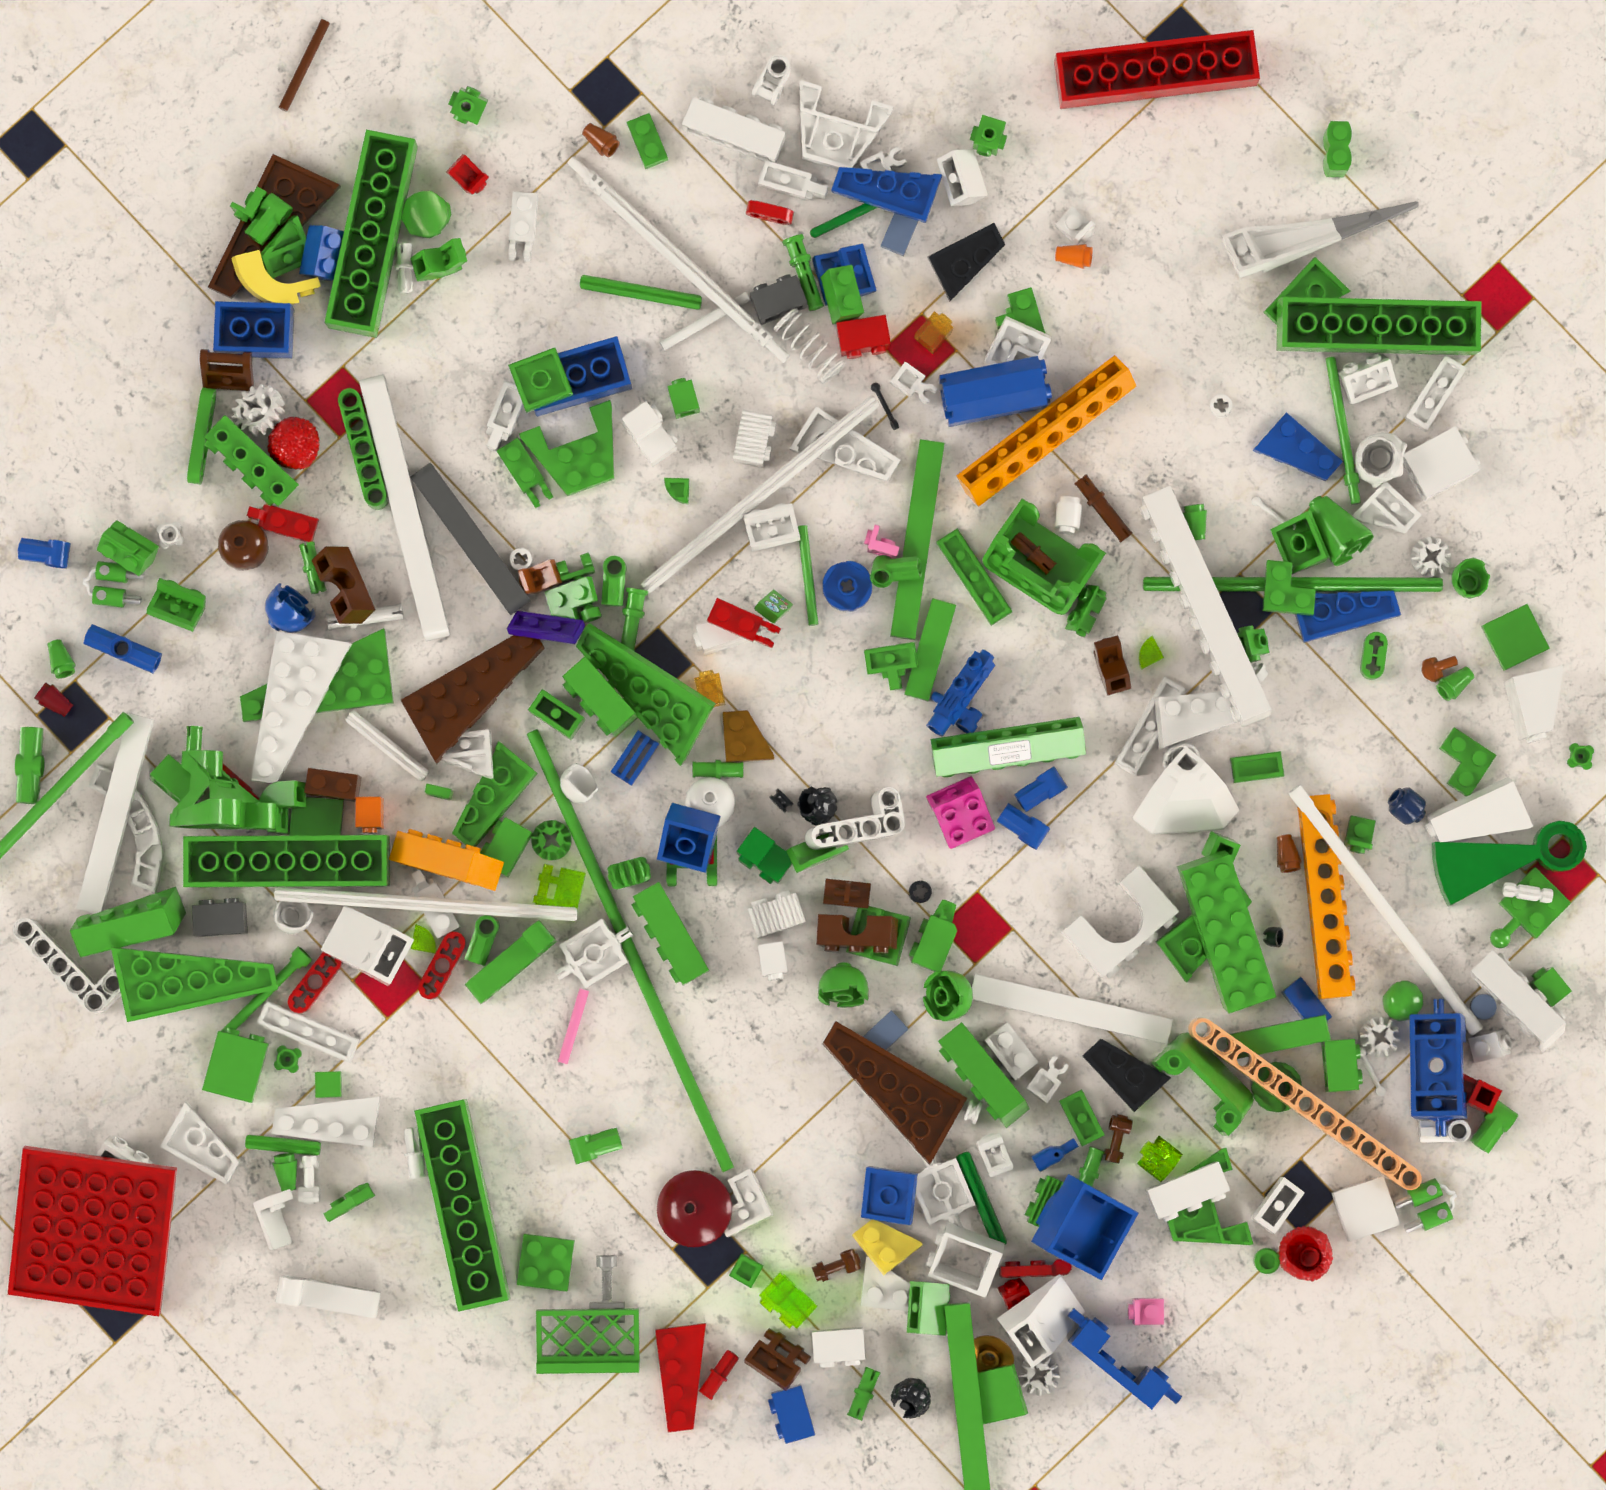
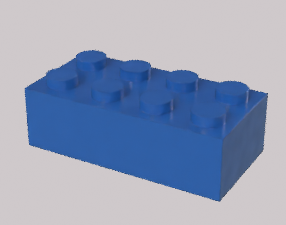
M615 336L558 353L573 396L535 409L534 411L538 417L631 390L632 385L618 337Z

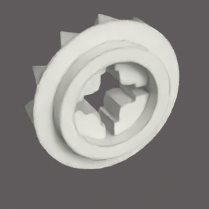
M1427 537L1418 541L1413 547L1411 562L1414 569L1421 575L1436 577L1443 574L1450 566L1452 554L1448 545L1441 541L1440 538ZM1429 550L1431 553L1439 550V553L1435 558L1437 561L1436 563H1434L1432 560L1423 563L1425 558L1428 556L1426 551Z
M1375 1017L1365 1022L1359 1034L1361 1046L1366 1049L1369 1055L1379 1058L1391 1055L1397 1050L1401 1040L1399 1028L1392 1020L1384 1017ZM1387 1029L1385 1031L1384 1037L1387 1039L1386 1041L1389 1042V1044L1379 1042L1378 1044L1373 1046L1375 1044L1376 1036H1374V1033L1371 1032V1030L1380 1033L1383 1030Z
M1046 1357L1035 1365L1040 1371L1049 1369L1046 1372L1047 1374L1044 1375V1382L1046 1384L1043 1385L1038 1379L1029 1381L1035 1375L1034 1367L1031 1368L1028 1362L1024 1360L1019 1369V1380L1022 1387L1030 1394L1037 1396L1051 1393L1057 1387L1060 1378L1056 1362L1052 1358Z

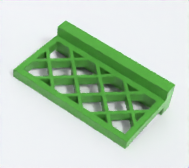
M639 1308L537 1309L536 1374L639 1373ZM597 1315H604L610 1321L601 1332L591 1323ZM609 1315H617V1316L613 1319V1318H612L611 1316H609ZM622 1315H634V1325L627 1332L616 1322ZM542 1316H553L559 1324L549 1333L542 1326ZM571 1316H579L585 1322L576 1332L565 1323ZM587 1325L598 1335L589 1345L578 1336ZM612 1325L623 1334L615 1344L604 1336ZM561 1326L572 1335L563 1345L553 1336ZM633 1330L634 1339L629 1335ZM542 1332L546 1335V1337L543 1340ZM550 1338L559 1349L554 1355H542V1345ZM574 1338L585 1347L579 1355H572L565 1348ZM600 1338L611 1347L605 1354H597L591 1348ZM627 1338L634 1344V1354H623L617 1346ZM561 1351H563L566 1355L559 1354L561 1353Z

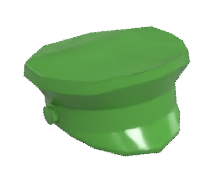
M421 191L414 193L406 199L401 219L411 235L432 238L441 234L452 214L450 204L433 191Z

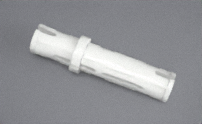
M402 604L375 608L376 610L362 624H339L334 622L328 623L329 631L344 627L354 629L358 625L403 620V612L392 613L402 611ZM326 614L327 622L337 620L335 614Z

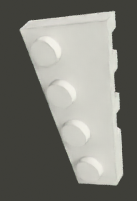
M815 407L789 449L801 453L838 423L839 420L820 408ZM853 429L817 457V459L887 482L901 459Z

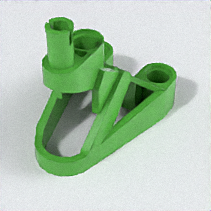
M187 726L186 751H182L181 766L191 774L190 791L170 814L169 827L275 830L277 804L260 802L240 786L237 779L231 778L222 770L223 751L201 750L203 727ZM209 786L210 798L195 804Z

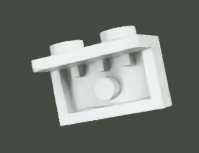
M791 503L777 504L773 508L765 510L755 509L743 515L752 552L800 541V534Z

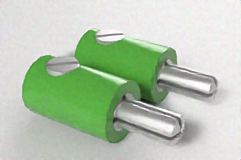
M98 561L96 569L91 570L87 578H83V585L87 586V592L92 596V603L95 605L123 608L125 603L140 605L142 602L139 601L142 600L141 596L127 595L125 589L94 586L93 592L91 591V586L86 581H89L94 573L96 580L127 583L128 578L144 580L145 576L132 575L134 574L133 572L127 571L118 563Z
M1436 1178L1420 1184L1417 1189L1407 1190V1196L1393 1202L1396 1205V1209L1411 1203L1414 1207L1441 1197L1443 1196L1441 1188L1452 1196L1450 1198V1208L1446 1202H1443L1417 1213L1418 1219L1405 1224V1231L1409 1233L1421 1227L1424 1231H1427L1453 1220L1451 1211L1455 1207L1454 1199L1457 1197L1455 1191H1450L1445 1185H1439Z

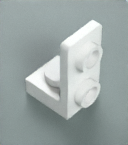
M290 1189L253 1203L270 1250H275L292 1243L281 1209L285 1208L284 1202L293 1199Z

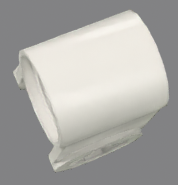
M774 55L768 60L762 75H760L753 88V96L763 97L769 100L771 105L775 106L790 74L789 61L786 57ZM780 63L786 68L782 73H775L772 67Z

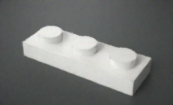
M1445 355L1405 419L1426 432L1467 368Z

